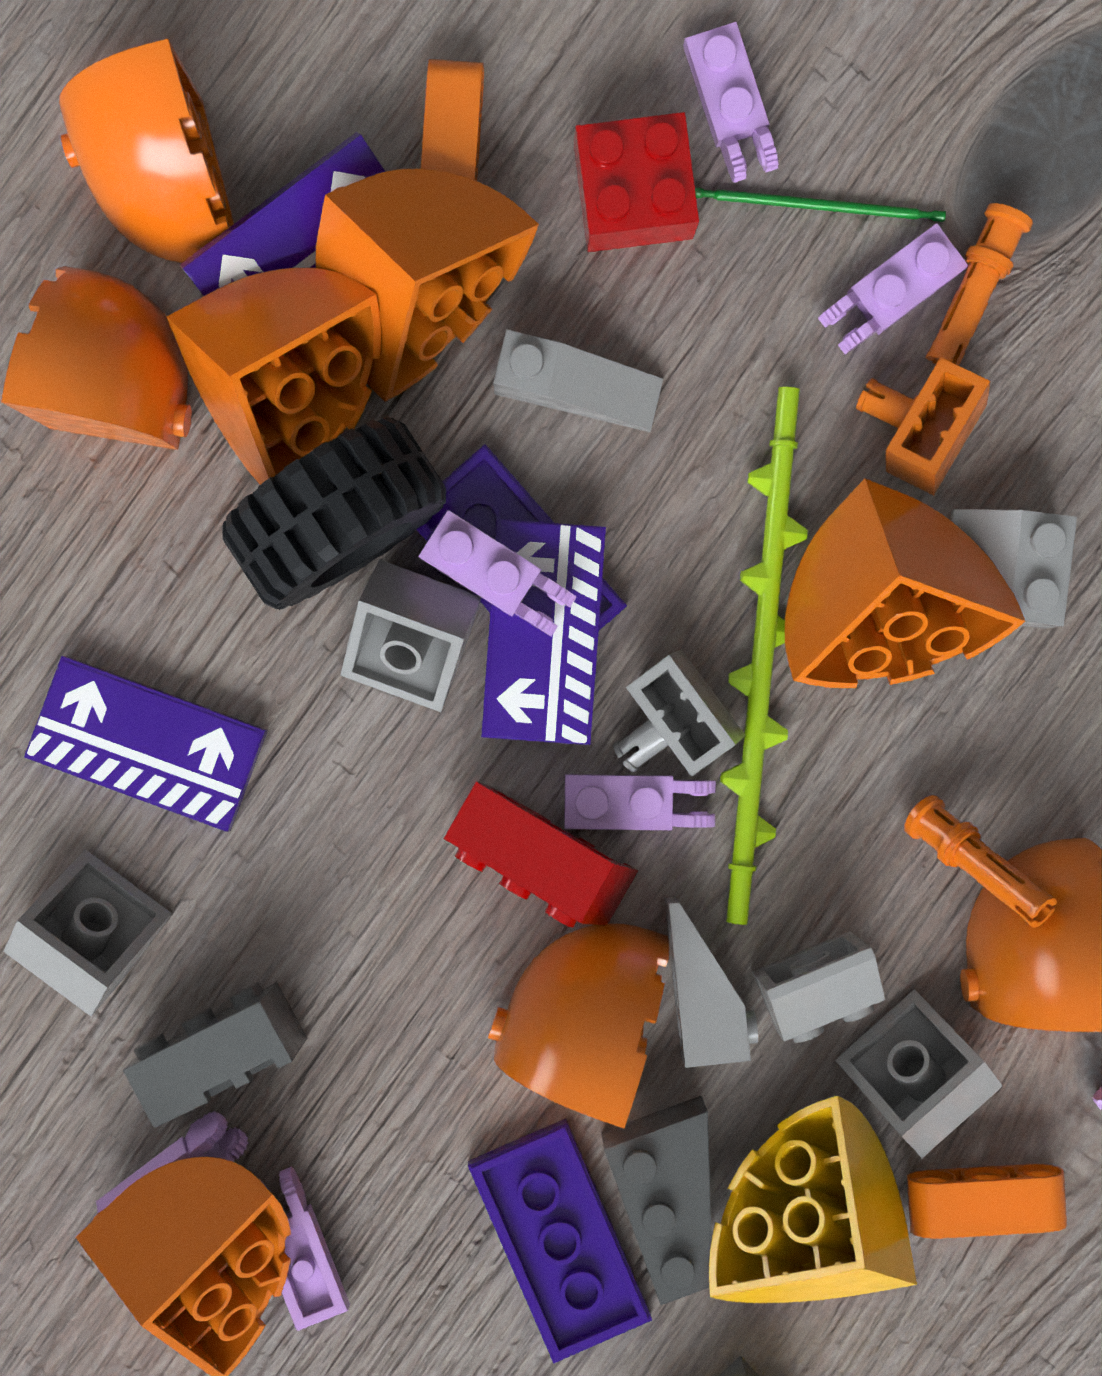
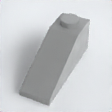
M506 329L493 385L495 395L650 432L663 378L561 342Z
M675 896L664 897L680 1054L685 1068L751 1061L749 1044L758 1043V1028L754 1010L746 1011L741 998Z

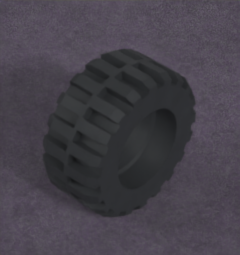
M384 417L378 421L366 422L357 429L352 428L340 434L332 441L319 445L312 452L299 460L296 459L284 467V470L259 485L256 491L242 499L238 503V507L231 510L226 516V521L222 525V539L263 603L274 609L281 610L288 606L296 605L304 599L311 598L322 590L344 580L345 577L355 571L357 572L377 557L391 550L402 540L408 538L416 529L432 519V516L438 513L443 508V505L446 504V487L407 426L394 418Z

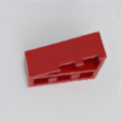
M475 782L443 838L459 848L455 854L457 859L481 872L484 871L486 865L503 875L499 882L501 886L528 900L531 893L548 903L545 913L571 928L575 926L577 921L582 924L607 925L639 871L625 862L623 864L618 863L595 849V845L581 837L578 839L551 823V820L499 790L479 782Z

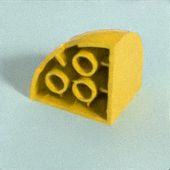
M840 1096L818 1101L780 1122L777 1125L779 1130L758 1151L753 1149L750 1151L727 1188L732 1190L724 1209L721 1223L715 1222L709 1257V1289L711 1298L743 1303L803 1302L849 1297L917 1285L905 1213L893 1171L875 1131L855 1105Z

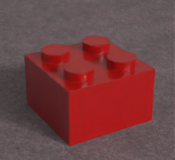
M685 112L575 126L574 153L587 253L691 240L694 238L699 224Z

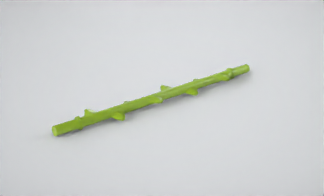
M795 387L778 388L773 440L769 441V446L772 447L771 463L748 473L747 478L748 484L768 498L761 562L740 573V581L758 595L752 662L728 674V683L748 697L744 733L746 736L743 743L742 762L722 772L720 776V782L738 795L732 863H728V868L731 869L726 922L739 925L748 924L752 874L757 869V866L753 865L755 848L774 839L776 836V828L758 815L764 751L788 740V730L770 718L768 710L774 649L785 643V620L778 616L784 549L806 540L808 536V530L788 516L794 449L798 448V443L795 442L800 389Z

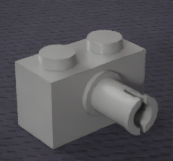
M680 649L665 657L626 687L649 720L622 740L615 742L613 748L617 757L620 758L635 746L639 747L636 753L622 762L628 770L635 772L642 764L669 745L692 777L734 747L746 735L683 650Z

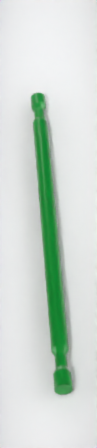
M695 187L696 198L708 197L720 201L906 219L925 218L937 222H944L946 218V211L934 210L928 212L916 208L720 189L712 191Z

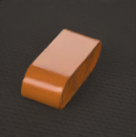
M429 59L421 169L449 172L478 181L484 63Z
M1020 1164L916 1171L907 1175L910 1232L922 1238L943 1239L1060 1231L1067 1227L1064 1170L1057 1166L1048 1164Z

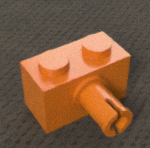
M941 357L920 393L914 399L871 378L866 384V388L869 391H862L856 405L858 411L865 412L898 428L885 450L886 472L933 496L986 408L990 388V380Z

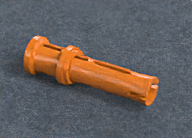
M990 203L984 213L987 218L985 226L976 245L970 246L965 254V261L968 267L964 278L943 319L941 328L926 355V359L933 361V364L936 365L941 357L960 366L967 346L984 314L994 288H996L999 279H1004L1013 269L1014 265L1011 258L1022 234L1028 233L1032 228L1033 220L1022 211L999 203Z
M931 795L925 797L911 810L904 824V831L911 838H921L937 851V858L945 866H959L1005 905L1013 909L1032 928L1041 926L1053 914L1056 908L1054 905L1057 904L1056 898L1049 895L1041 887H1038L1017 868L981 841V835L977 827L971 822L962 823L945 810V803L938 796Z

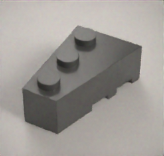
M259 982L253 983L229 998L233 1006L214 1015L211 1007L184 1021L181 1025L185 1032L167 1041L163 1033L133 1049L137 1058L124 1068L123 1072L154 1128L212 1100V1096L233 1085L237 1089L251 1082L254 1079L252 1077L253 1074L274 1063L277 1068H280L294 1060L307 1037L277 982L265 989L261 988Z
M702 1096L630 1121L626 1123L625 1128L617 1126L601 1132L606 1157L660 1305L709 1288L711 1206L708 1110Z

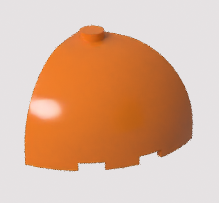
M169 39L133 47L106 57L82 70L66 84L59 98V105L67 130V134L61 135L65 156L71 168L80 166L96 202L108 220L125 238L154 256L182 263L234 224L203 100Z
M429 169L386 171L369 176L345 187H338L332 192L325 194L316 243V268L342 273L364 284L376 294L381 320L380 358L372 360L367 384L385 402L410 388L438 367L437 362L433 358L442 352L455 337L464 343L492 311V308L486 301L498 287L502 278L511 282L514 279L529 251L539 226L515 202L478 181L449 172Z
M67 266L57 268L56 278L58 279L56 281L43 280L29 303L30 311L38 313L30 333H17L6 373L1 403L52 430L178 450L180 437H187L189 433L192 409L190 405L186 404L188 369L166 315L148 296L121 279L91 270Z
M278 269L254 274L229 283L166 316L188 371L207 409L235 454L260 485L270 477L284 470V467L296 459L299 460L312 452L314 448L337 438L344 432L346 427L354 429L372 392L366 386L372 360L379 359L381 351V320L377 297L364 284L342 273L326 269Z
M864 478L821 525L799 563L787 602L785 647L793 681L829 688H857V680L887 677L889 685L935 674L932 665L952 658L962 652L967 660L980 654L1010 635L1025 622V618L1014 593L995 564L962 529L927 504Z
M1087 838L1062 839L1035 845L1015 855L1008 862L1027 876L1034 884L1056 898L1055 911L1041 926L1032 928L1013 909L1005 905L983 887L972 909L967 928V969H962L960 974L963 998L966 1002H970V1007L984 1017L1005 1025L1048 1031L1102 1032V850Z
M607 924L605 926L592 925L581 928L552 942L525 969L513 992L508 1009L498 1007L488 1034L489 1039L496 1041L494 1049L496 1065L516 1082L555 1103L586 1116L625 1128L647 1059L645 1054L647 1038L643 1037V1025L645 1021L653 1024L656 1023L665 983L661 982L662 975L656 972L659 965L667 966L669 960L668 936L634 925Z
M216 1157L181 1159L149 1172L126 1188L75 1237L138 1323L210 1376H229L252 1348L266 1326L260 1317L267 1307L271 1296H281L291 1260L285 1253V1240L287 1236L291 1235L287 1215L281 1204L252 1172L237 1163Z

